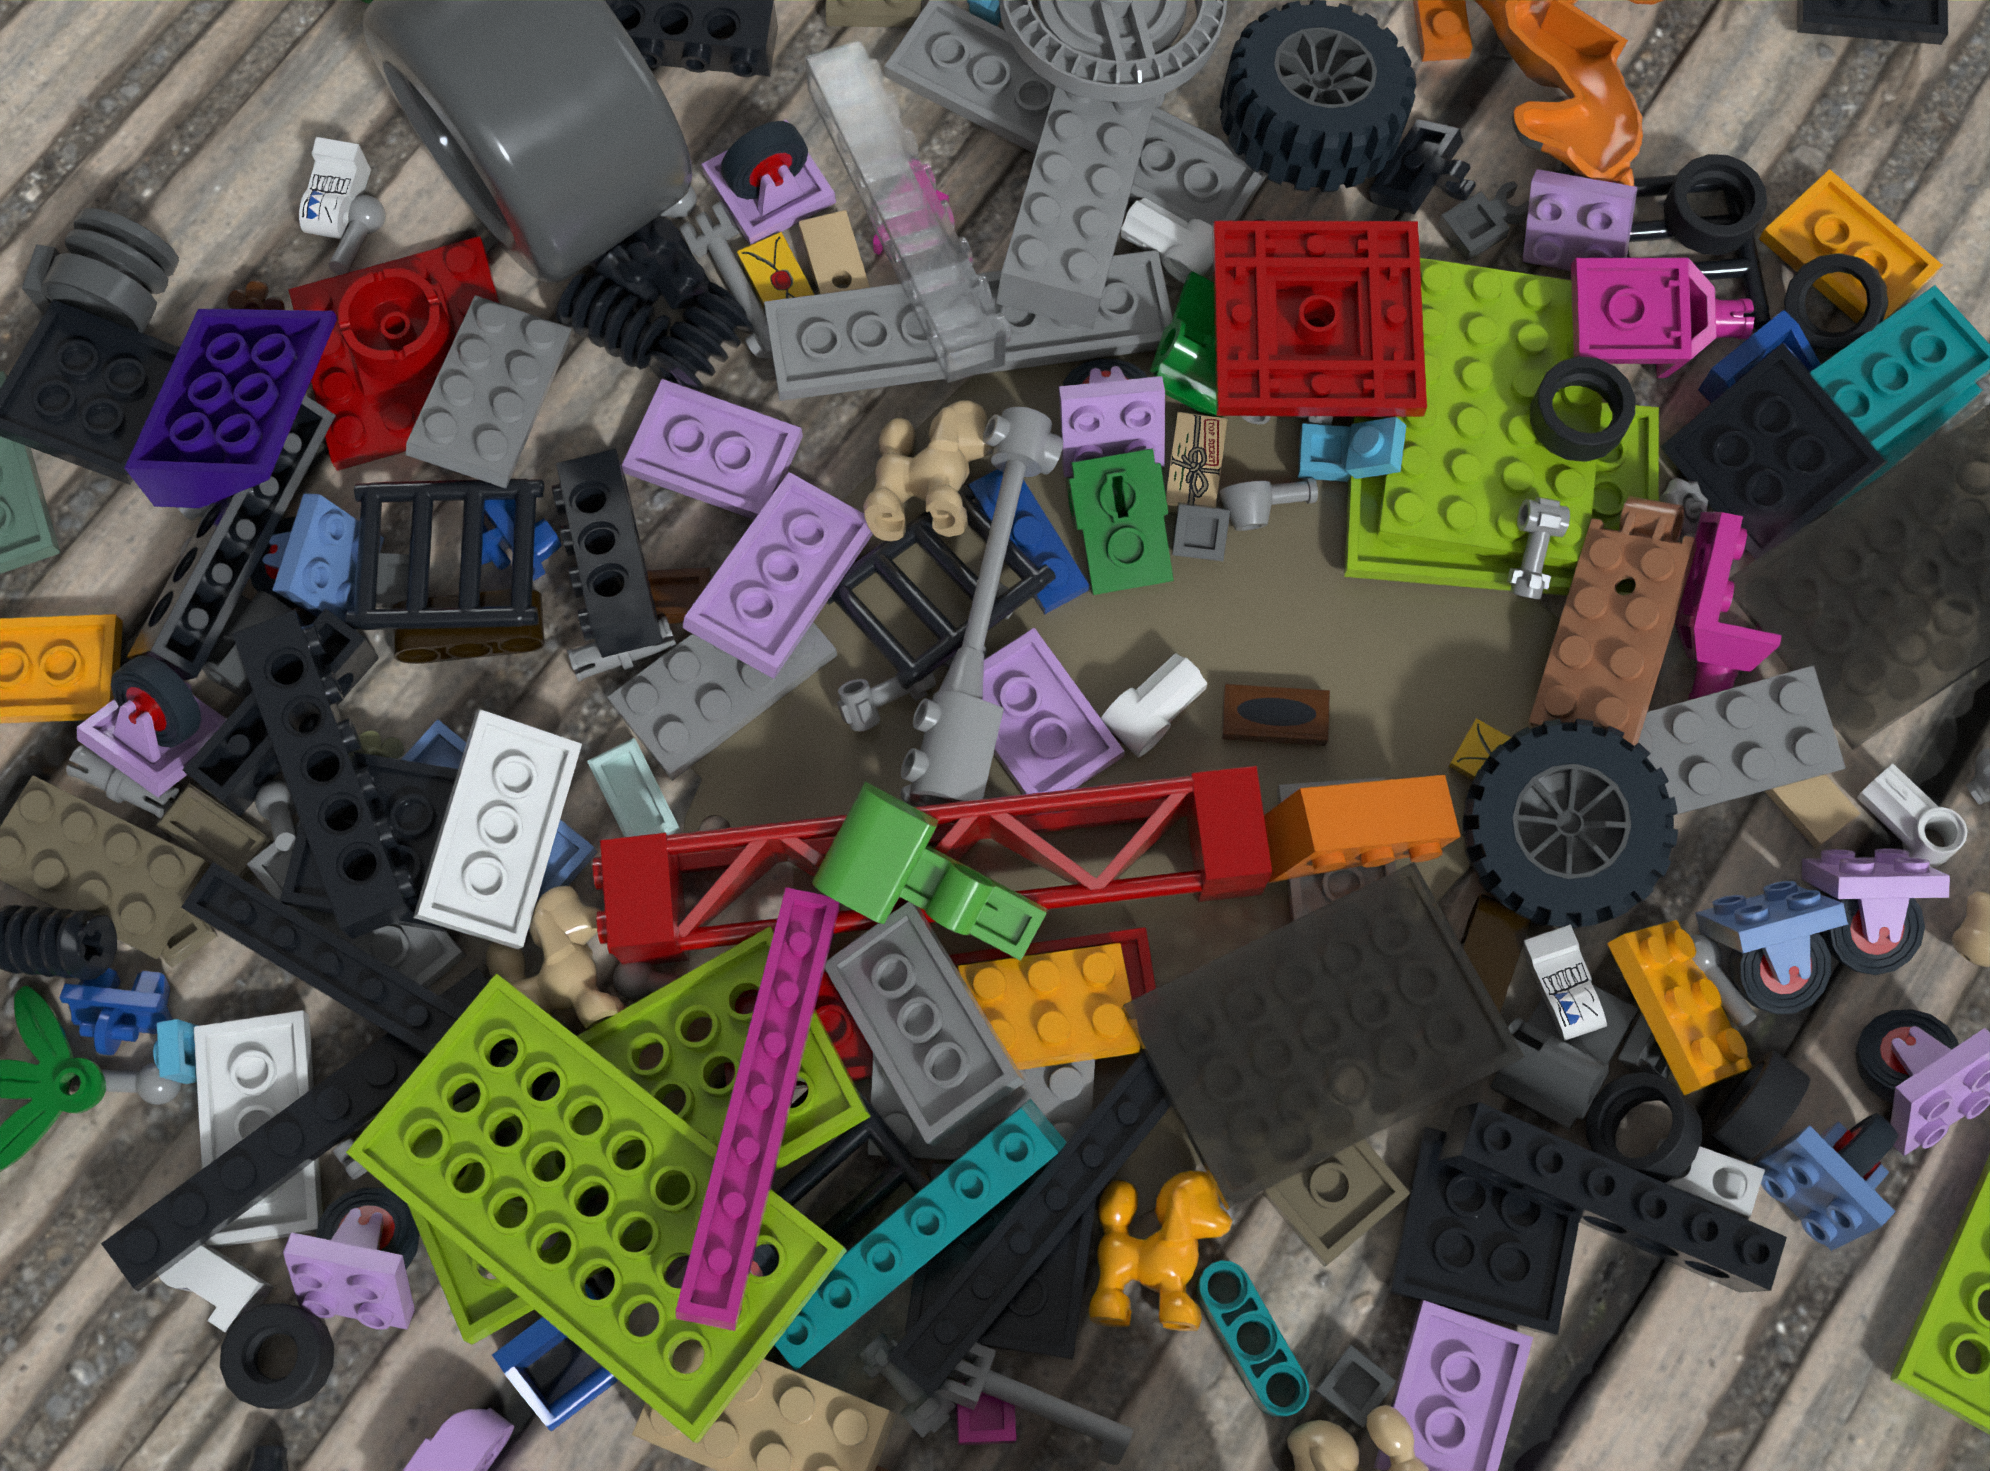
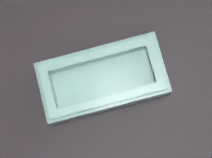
M635 738L587 760L624 837L666 833L667 835L681 833Z

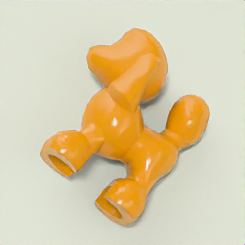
M1191 1170L1178 1173L1164 1183L1156 1198L1155 1213L1162 1228L1146 1240L1137 1239L1129 1235L1128 1226L1133 1220L1138 1207V1192L1135 1186L1124 1180L1112 1181L1103 1190L1097 1210L1099 1222L1104 1232V1236L1100 1240L1097 1249L1100 1276L1088 1311L1089 1319L1093 1323L1109 1327L1130 1326L1131 1302L1130 1298L1123 1292L1125 1285L1135 1280L1148 1289L1159 1293V1323L1163 1324V1328L1177 1331H1198L1202 1320L1201 1311L1198 1305L1186 1293V1284L1193 1277L1198 1264V1239L1222 1237L1229 1232L1233 1222L1229 1214L1220 1207L1217 1194L1219 1186L1216 1177L1209 1172Z

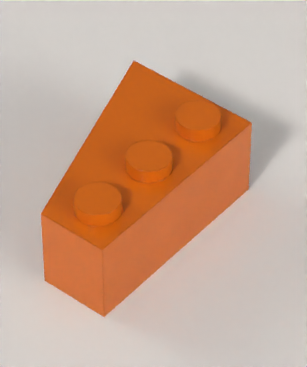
M1445 775L1300 788L1264 815L1272 866L1269 883L1359 866L1366 868L1377 867L1410 857L1411 862L1429 861L1442 856V848L1461 837Z

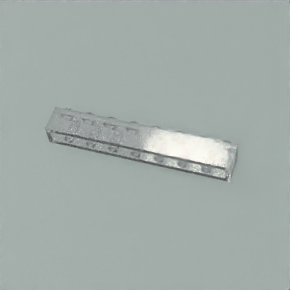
M861 41L805 56L809 94L947 383L1004 366L1006 343L1011 342L1008 322L1003 313H995L991 305L992 296L989 284L983 274L976 275L972 267L973 257L968 241L964 236L958 238L954 230V217L947 200H939L936 194V182L932 169L928 163L921 164L918 158V145L915 135L910 127L903 128L900 122L901 113L897 99L893 92L886 93L883 87L882 71L877 59H869Z

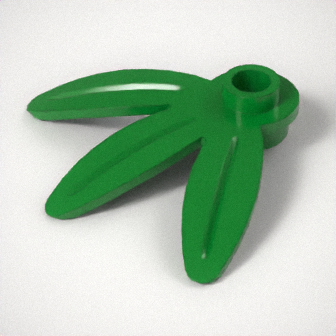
M23 986L16 992L14 997V1013L19 1033L27 1048L39 1061V1064L35 1065L10 1059L0 1060V1098H32L31 1102L14 1112L0 1126V1172L13 1165L29 1152L53 1126L63 1111L72 1114L86 1112L95 1107L103 1099L106 1092V1080L100 1067L91 1060L73 1058L70 1044L57 1015L47 1001L29 986ZM78 1075L81 1081L80 1088L71 1095L69 1091L70 1084L74 1076Z

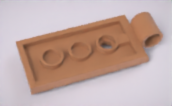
M1629 496L1622 510L1619 531L1604 528L1602 520L1591 519L1529 718V724L1533 728L1541 726L1544 721L1561 719V723L1575 722L1576 719L1594 721L1593 726L1607 729L1609 726L1624 732L1622 738L1634 746L1638 743L1697 550V541L1694 537L1684 536L1683 542H1678L1684 522V507L1682 505ZM1624 579H1631L1636 583L1634 591L1629 595H1619L1616 592L1618 583Z

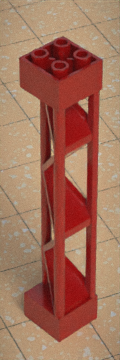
M1257 766L1191 773V776L914 807L938 820L937 828L927 845H937L934 849L956 861L979 840L992 839L1072 884L1015 891L1047 909L1197 892L1198 902L1262 895L1272 874ZM847 815L670 835L658 833L600 840L601 857L593 858L592 863L596 890H603L605 910L597 911L596 914L597 933L600 944L607 943L609 954H613L621 964L646 962L655 965L689 961L688 950L738 945L768 927L775 931L778 918L713 926L706 925L777 863L790 862L814 877ZM1181 817H1187L1194 871L1118 879ZM1146 821L1097 878L1035 834ZM726 869L686 916L682 874ZM899 897L890 915L909 901ZM920 908L928 923L936 922L926 914L924 909ZM854 910L839 911L833 934L870 930L878 922Z

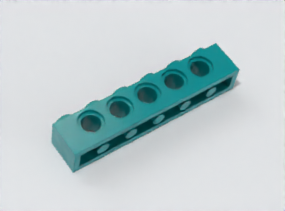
M1030 1098L843 1255L775 1343L777 1349L795 1371L1061 1151L1067 1142Z

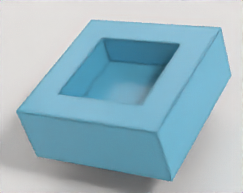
M1397 417L1351 424L1345 471L1355 479L1401 472L1406 425Z
M1302 423L1299 442L1298 478L1313 477L1316 480L1348 482L1351 475L1345 471L1351 427Z
M179 1019L157 1023V1041L153 1047V1057L159 1069V1077L183 1084L197 1082L194 1027L198 1025Z

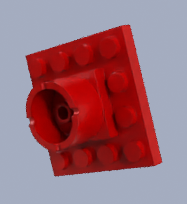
M1214 221L1212 234L1216 416L1424 417L1427 410L1418 221Z
M481 236L288 289L293 310L334 311L337 316V321L311 379L316 402L336 415L325 438L331 462L337 471L406 452L407 440L474 296L476 295L501 304Z

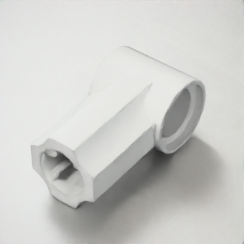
M1145 197L1140 201L1136 200L1127 212L1126 219L1121 227V237L1144 251L1158 250L1163 266L1178 281L1185 284L1187 275L1191 271L1204 277L1213 265V227L1210 224L1199 219H1192L1188 223Z
M1175 653L1136 690L1129 688L1121 694L1105 711L1101 720L1138 758L1142 757L1166 734L1171 726L1170 722L1206 689L1207 682L1202 677L1199 669L1188 658Z
M1894 764L1885 769L1857 796L1903 842V849L1909 851L1910 858L1927 859L1930 861L1929 866L1932 868L1945 863L1966 841L1968 831L1962 817L1952 809L1938 807ZM1931 829L1938 832L1943 838L1945 846L1939 847L1929 842L1924 830Z

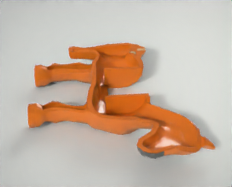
M1474 0L1490 17L1498 38L1525 76L1541 86L1560 88L1570 98L1561 102L1527 101L1515 107L1512 116V126L1519 141L1526 147L1544 152L1562 161L1572 171L1584 178L1615 181L1618 184L1634 186V176L1632 168H1630V162L1638 155L1642 145L1643 117L1634 96L1625 86L1624 77L1616 64L1628 40L1575 7L1574 5L1578 0ZM1628 0V1H1631V2H1633V3H1635V4H1649V5H1653V4H1656V3L1661 2V1H1663V0Z

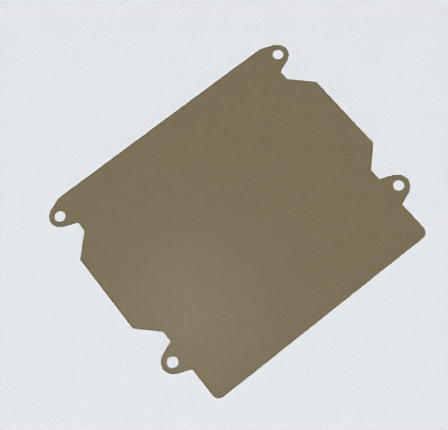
M1168 295L1173 317L1178 303ZM1157 350L972 375L915 430V446L908 457H915L928 447L930 442L929 430L934 417L942 408L960 400H970L982 406L986 411L987 423L994 414L1002 416V412L1010 407H1026L1037 410L1050 418L1052 422L1051 433L1061 436L1059 386H1063V381L1071 370L1083 363L1098 359H1118L1134 364L1144 371L1149 378L1154 375V373L1150 372ZM1165 395L1164 467H1161L1165 495L1177 413L1207 416ZM1241 416L1223 417L1228 419L1216 507L1224 508L1220 490L1231 485L1251 481H1268L1271 484H1280L1304 480L1298 478L1299 442L1302 423L1308 424V419L1295 416H1271L1270 421L1265 424H1252L1245 421ZM1333 416L1331 425L1351 427V416ZM992 454L969 461L970 473L964 484L968 485L997 469L991 462ZM1061 455L1056 466L1049 474L1040 473L1037 476L1024 477V481L1087 580L1089 591L1045 615L1034 597H1032L1016 609L1009 619L1004 618L988 630L984 643L987 651L986 658L1035 628L1100 718L1121 694L1129 688L1136 690L1175 653L1188 658L1199 669L1202 677L1207 682L1206 689L1170 722L1171 726L1166 734L1142 757L1138 758L1112 733L1123 748L1124 757L1077 788L1191 776V773L1257 766L1265 815L1278 805L1277 788L1282 784L1385 777V780L1445 775L1461 837L1443 847V855L1438 858L1424 862H1411L1410 857L1395 860L1406 938L1470 867L1465 853V838L1462 836V819L1465 809L1464 803L1473 780L1450 768L1449 764L1476 718L1511 738L1513 734L1526 727H1529V729L1533 728L1529 724V718L1560 619L1540 603V599L1519 596L1507 590L1344 577L1348 482L1316 479L1318 488L1316 503L1307 504L1303 501L1271 505L1268 525L1263 528L1236 531L1229 519L1224 561L1172 555L1176 513L1168 512L1167 515H1164L1174 581L1092 595L1082 529H1075L1072 523L1066 491V478L1070 477H1064ZM875 470L842 502L864 513V501L876 485ZM911 497L902 503L905 511L906 525L926 511V501L920 500L917 497ZM968 525L961 535L952 537L940 535L933 530L972 572L979 577L986 543ZM873 534L854 563L885 540H881ZM917 543L893 560L956 628L969 619L973 601ZM1004 562L999 583L1010 589L1021 579ZM874 573L852 590L915 659L936 644L938 638L877 573ZM835 602L830 605L826 603L813 622L836 648L837 656L690 767L702 780L685 816L683 833L699 831L702 822L710 816L723 817L730 824V828L847 815L865 782L903 801L900 796L901 789L912 784V782L901 778L902 763L911 748L921 749L924 732L913 727L915 711L924 698L933 699L934 693L939 691L949 668L941 665L933 671L936 686L926 691L927 696L915 701L910 693L877 708L880 721L876 726L864 731L852 730L850 725L843 721L837 705V702L841 700L838 689L846 682L855 679L867 680L870 688L895 677L898 671ZM1225 684L1330 690L1329 737L1327 745L1222 739L1223 692ZM993 753L983 799L1023 795ZM1181 817L1118 879L1194 871L1187 817ZM1146 821L1035 834L1097 878ZM992 839L979 840L958 860V862L1013 891L1072 885ZM929 845V846L932 847V848H935L937 845ZM793 865V889L825 895L812 884L814 878L812 875ZM1287 880L1272 883L1268 881L1262 895L1198 902L1197 892L1047 909V914L1031 943L1146 927L1162 1028L1178 1011L1220 1046L1194 1079L1263 1022L1270 1027L1293 1056L1297 1058L1354 995L1300 998ZM840 903L839 911L853 910ZM937 922L929 923L948 955L996 948L971 934L962 935ZM868 930L833 934L827 960ZM1154 1038L1140 1040L1139 1053L1095 1059L1092 1112ZM1181 1095L1110 1180H1124L1135 1186L1138 1192V1207L1133 1220L1154 1211L1156 1198L1164 1183L1178 1173L1195 1170L1219 1143L1217 1138ZM1095 1209L1093 1226L1103 1229Z

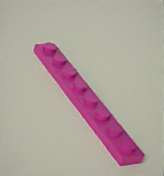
M785 888L676 1306V1319L733 1331L736 1330L839 912L840 903L826 895Z

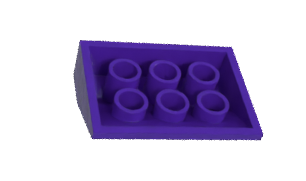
M197 310L124 468L154 507L200 509L270 479L337 321L334 311Z

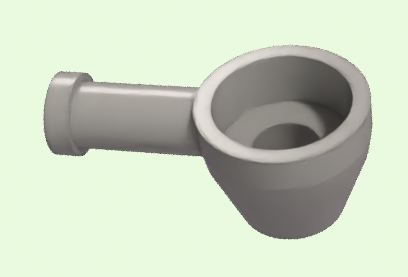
M1313 477L1304 478L1303 481L1280 484H1271L1268 481H1251L1225 487L1220 490L1223 507L1230 509L1229 519L1235 530L1248 531L1268 525L1271 505L1303 501L1307 504L1316 503L1318 488Z

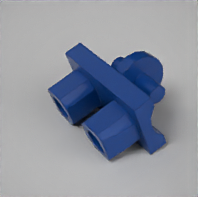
M485 500L484 514L495 529L488 530L485 525L483 527L482 565L493 562L498 570H503L510 565L511 560L505 552L509 548L513 553L515 500ZM545 518L535 523L533 581L546 573L541 562L549 558L562 546L559 537Z
M108 968L105 973L96 979L80 980L78 985L65 983L59 998L62 1003L69 1004L71 1021L74 1025L80 1026V1036L94 1037V1046L99 1054L114 1055L121 1041L136 1042L139 1032L157 1034L158 1022L173 1020L167 1007L170 986L164 974L142 971L137 974L130 991L118 989L121 983L118 973Z

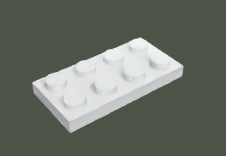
M481 709L475 714L413 918L514 949H520L524 946L582 746L581 743Z
M305 1011L194 1027L202 1169L314 1088L309 1014ZM319 1158L207 1240L206 1246L219 1248L290 1237L291 1232L302 1235L316 1233L319 1219L323 1215Z

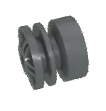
M85 208L80 210L74 220V230L68 232L65 237V246L70 253L56 255L42 282V291L51 301H59L144 334L157 307V302L151 294L165 292L168 286V277L174 274L178 266V255L162 238L132 220L102 209Z

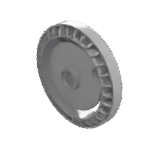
M999 0L1001 20L1009 41L1019 56L1038 75L1056 87L1081 97L1107 102H1131L1151 99L1168 93L1189 81L1205 66L1216 49L1226 17L1227 0H1195L1196 22L1190 31L1169 49L1167 48L1177 38L1183 26L1187 11V0H1038L1039 11L1044 24L1036 14L1031 0Z

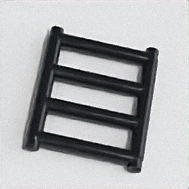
M1677 175L1634 178V185L1637 187L1636 198L1667 195ZM1698 185L1689 190L1688 194L1724 191L1728 214L1700 217L1703 220L1715 225H1732L1741 220L1743 210L1737 198L1726 189L1715 185ZM1664 220L1632 222L1629 242L1676 239L1672 236ZM1753 233L1736 250L1738 258L1696 261L1693 263L1708 280L1742 278L1745 296L1752 300L1754 311L1752 313H1744L1743 317H1754L1753 328L1760 329L1771 318ZM1628 247L1627 258H1631V257H1630V252H1629V247Z
M526 478L510 479L507 488L482 480L356 483L354 486V496L356 502H361L355 599L354 611H347L345 623L352 629L362 630L489 628L537 625L539 622L537 607H532L536 498L543 497L544 481L542 479ZM485 500H515L510 606L479 607ZM434 501H464L458 607L428 608ZM412 502L406 608L376 609L382 503Z
M963 484L958 493L962 498V506L966 509L968 526L987 544L992 520L972 501L975 499L972 490L967 484ZM924 511L906 525V533L901 539L897 541H883L853 563L826 602L828 605L835 602L898 671L895 676L900 686L905 690L923 680L956 655L958 649L962 647L968 620L956 628L893 560L917 543L972 601L978 577L933 531V517L930 511ZM1010 538L1004 562L1021 580L999 597H995L988 630L1041 592L1045 586L1056 578L1052 569L1046 564L1039 568ZM874 573L879 575L939 639L936 644L916 659L852 591Z
M857 1087L856 1089L871 1117L840 1134L775 1192L791 1206H794L870 1138L891 1165L819 1227L836 1241H839L904 1182L916 1194L933 1180ZM808 1089L791 1104L790 1108H795L805 1101Z

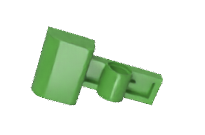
M865 782L816 872L812 884L828 897L880 924H885L895 903L901 897L924 909L930 918L942 926L962 935L971 934L1021 961L1047 914V908L928 846L927 844L937 828L938 820Z

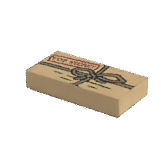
M1182 412L1177 413L1166 490L1168 512L1177 513L1178 502L1216 507L1228 419Z

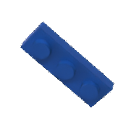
M999 469L968 484L975 496L974 501L976 505L991 520L993 519L1004 473ZM1023 479L1010 539L1039 568L1046 564L1056 575L1054 581L1034 596V599L1045 615L1089 591V584Z

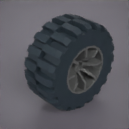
M1312 0L1309 5H1301L1300 1H1295L1283 5L1281 11H1278L1275 7L1261 14L1258 21H1252L1241 32L1240 39L1235 42L1221 92L1219 108L1222 112L1220 121L1223 131L1226 135H1229L1228 141L1238 156L1244 153L1246 156L1245 163L1258 173L1260 170H1263L1268 174V180L1279 185L1283 181L1294 184V190L1308 192L1310 187H1318L1321 192H1334L1342 184L1347 189L1364 183L1366 177L1369 179L1376 176L1384 169L1386 162L1392 160L1416 97L1414 94L1417 85L1416 75L1413 68L1410 67L1412 62L1404 46L1397 47L1398 39L1388 27L1382 30L1377 26V19L1366 12L1361 16L1352 12V6L1339 3L1338 7L1326 5V0Z
M1561 719L1544 721L1541 726L1532 729L1526 727L1513 734L1512 738L1504 744H1500L1488 756L1478 770L1464 803L1462 836L1465 838V853L1470 866H1473L1479 877V883L1487 893L1490 892L1501 904L1531 920L1532 923L1541 926L1549 925L1559 928L1571 925L1572 928L1593 926L1629 912V909L1643 902L1654 891L1653 887L1659 878L1664 877L1671 863L1668 860L1671 849L1677 844L1678 829H1674V815L1678 813L1675 797L1670 798L1665 784L1669 780L1662 767L1656 769L1647 758L1651 753L1639 742L1634 746L1622 738L1624 732L1611 726L1607 729L1593 726L1594 721L1576 719L1575 722L1561 723Z

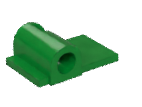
M1191 271L1187 275L1172 322L1164 328L1150 372L1154 373L1153 377L1162 376L1165 395L1207 416L1223 418L1224 416H1216L1214 282Z
M1153 448L1071 462L1073 477L1066 478L1068 505L1074 528L1077 530L1082 529L1092 595L1174 581L1164 515L1168 514L1163 475L1161 463H1155Z

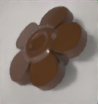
M259 280L249 282L245 291L237 289L228 296L227 303L231 309L285 310L284 303L279 297L266 299L269 293L268 286Z

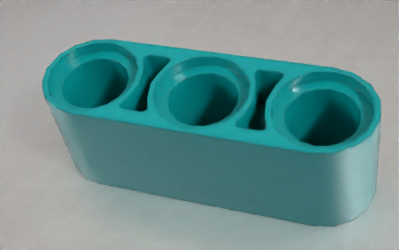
M1220 1260L1212 1263L1200 1274L1196 1282L1195 1294L1200 1307L1255 1404L1263 1413L1271 1417L1282 1418L1298 1413L1305 1406L1309 1398V1383L1294 1354L1244 1269L1232 1261ZM1223 1273L1235 1281L1237 1296L1233 1302L1221 1304L1213 1300L1209 1295L1208 1281L1212 1275ZM1251 1323L1263 1330L1266 1337V1345L1260 1354L1249 1355L1239 1347L1237 1332L1241 1325ZM1274 1374H1283L1293 1382L1295 1397L1287 1407H1279L1273 1404L1267 1396L1266 1384Z

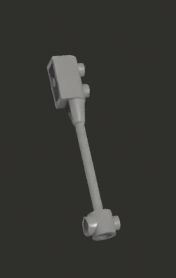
M1010 407L1002 412V416L994 414L988 421L983 433V443L994 447L991 457L992 464L1004 473L963 644L958 649L939 691L934 693L932 700L924 698L919 703L914 714L913 727L924 732L921 749L911 748L906 754L901 767V778L912 782L910 798L924 806L983 799L1004 708L982 700L984 654L982 651L1024 477L1037 476L1040 473L1049 474L1056 466L1063 448V438L1051 433L1052 422L1050 418L1031 408Z

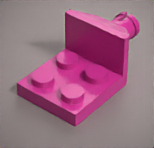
M1576 258L1571 263L1574 357L1599 358L1609 364H1656L1657 378H1667L1693 359L1714 339H1748L1752 334L1754 317H1743L1744 313H1752L1754 311L1752 300L1750 298L1718 300L1715 298V287L1689 258Z
M1701 512L1695 535L1697 550L1674 622L1687 658L1697 661L1695 680L1688 700L1733 688L1739 670L1751 672L1780 646L1782 635L1718 622L1720 612L1726 613L1733 598L1734 582L1728 580L1732 561L1740 560L1746 544L1747 530L1741 528L1743 516L1724 512Z

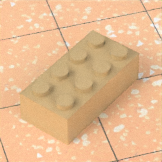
M697 1340L682 1342L676 1348L673 1356L676 1369L683 1374L696 1371L703 1362L704 1350L701 1343ZM763 1359L698 1444L690 1440L646 1402L632 1435L716 1471H875L897 1414Z

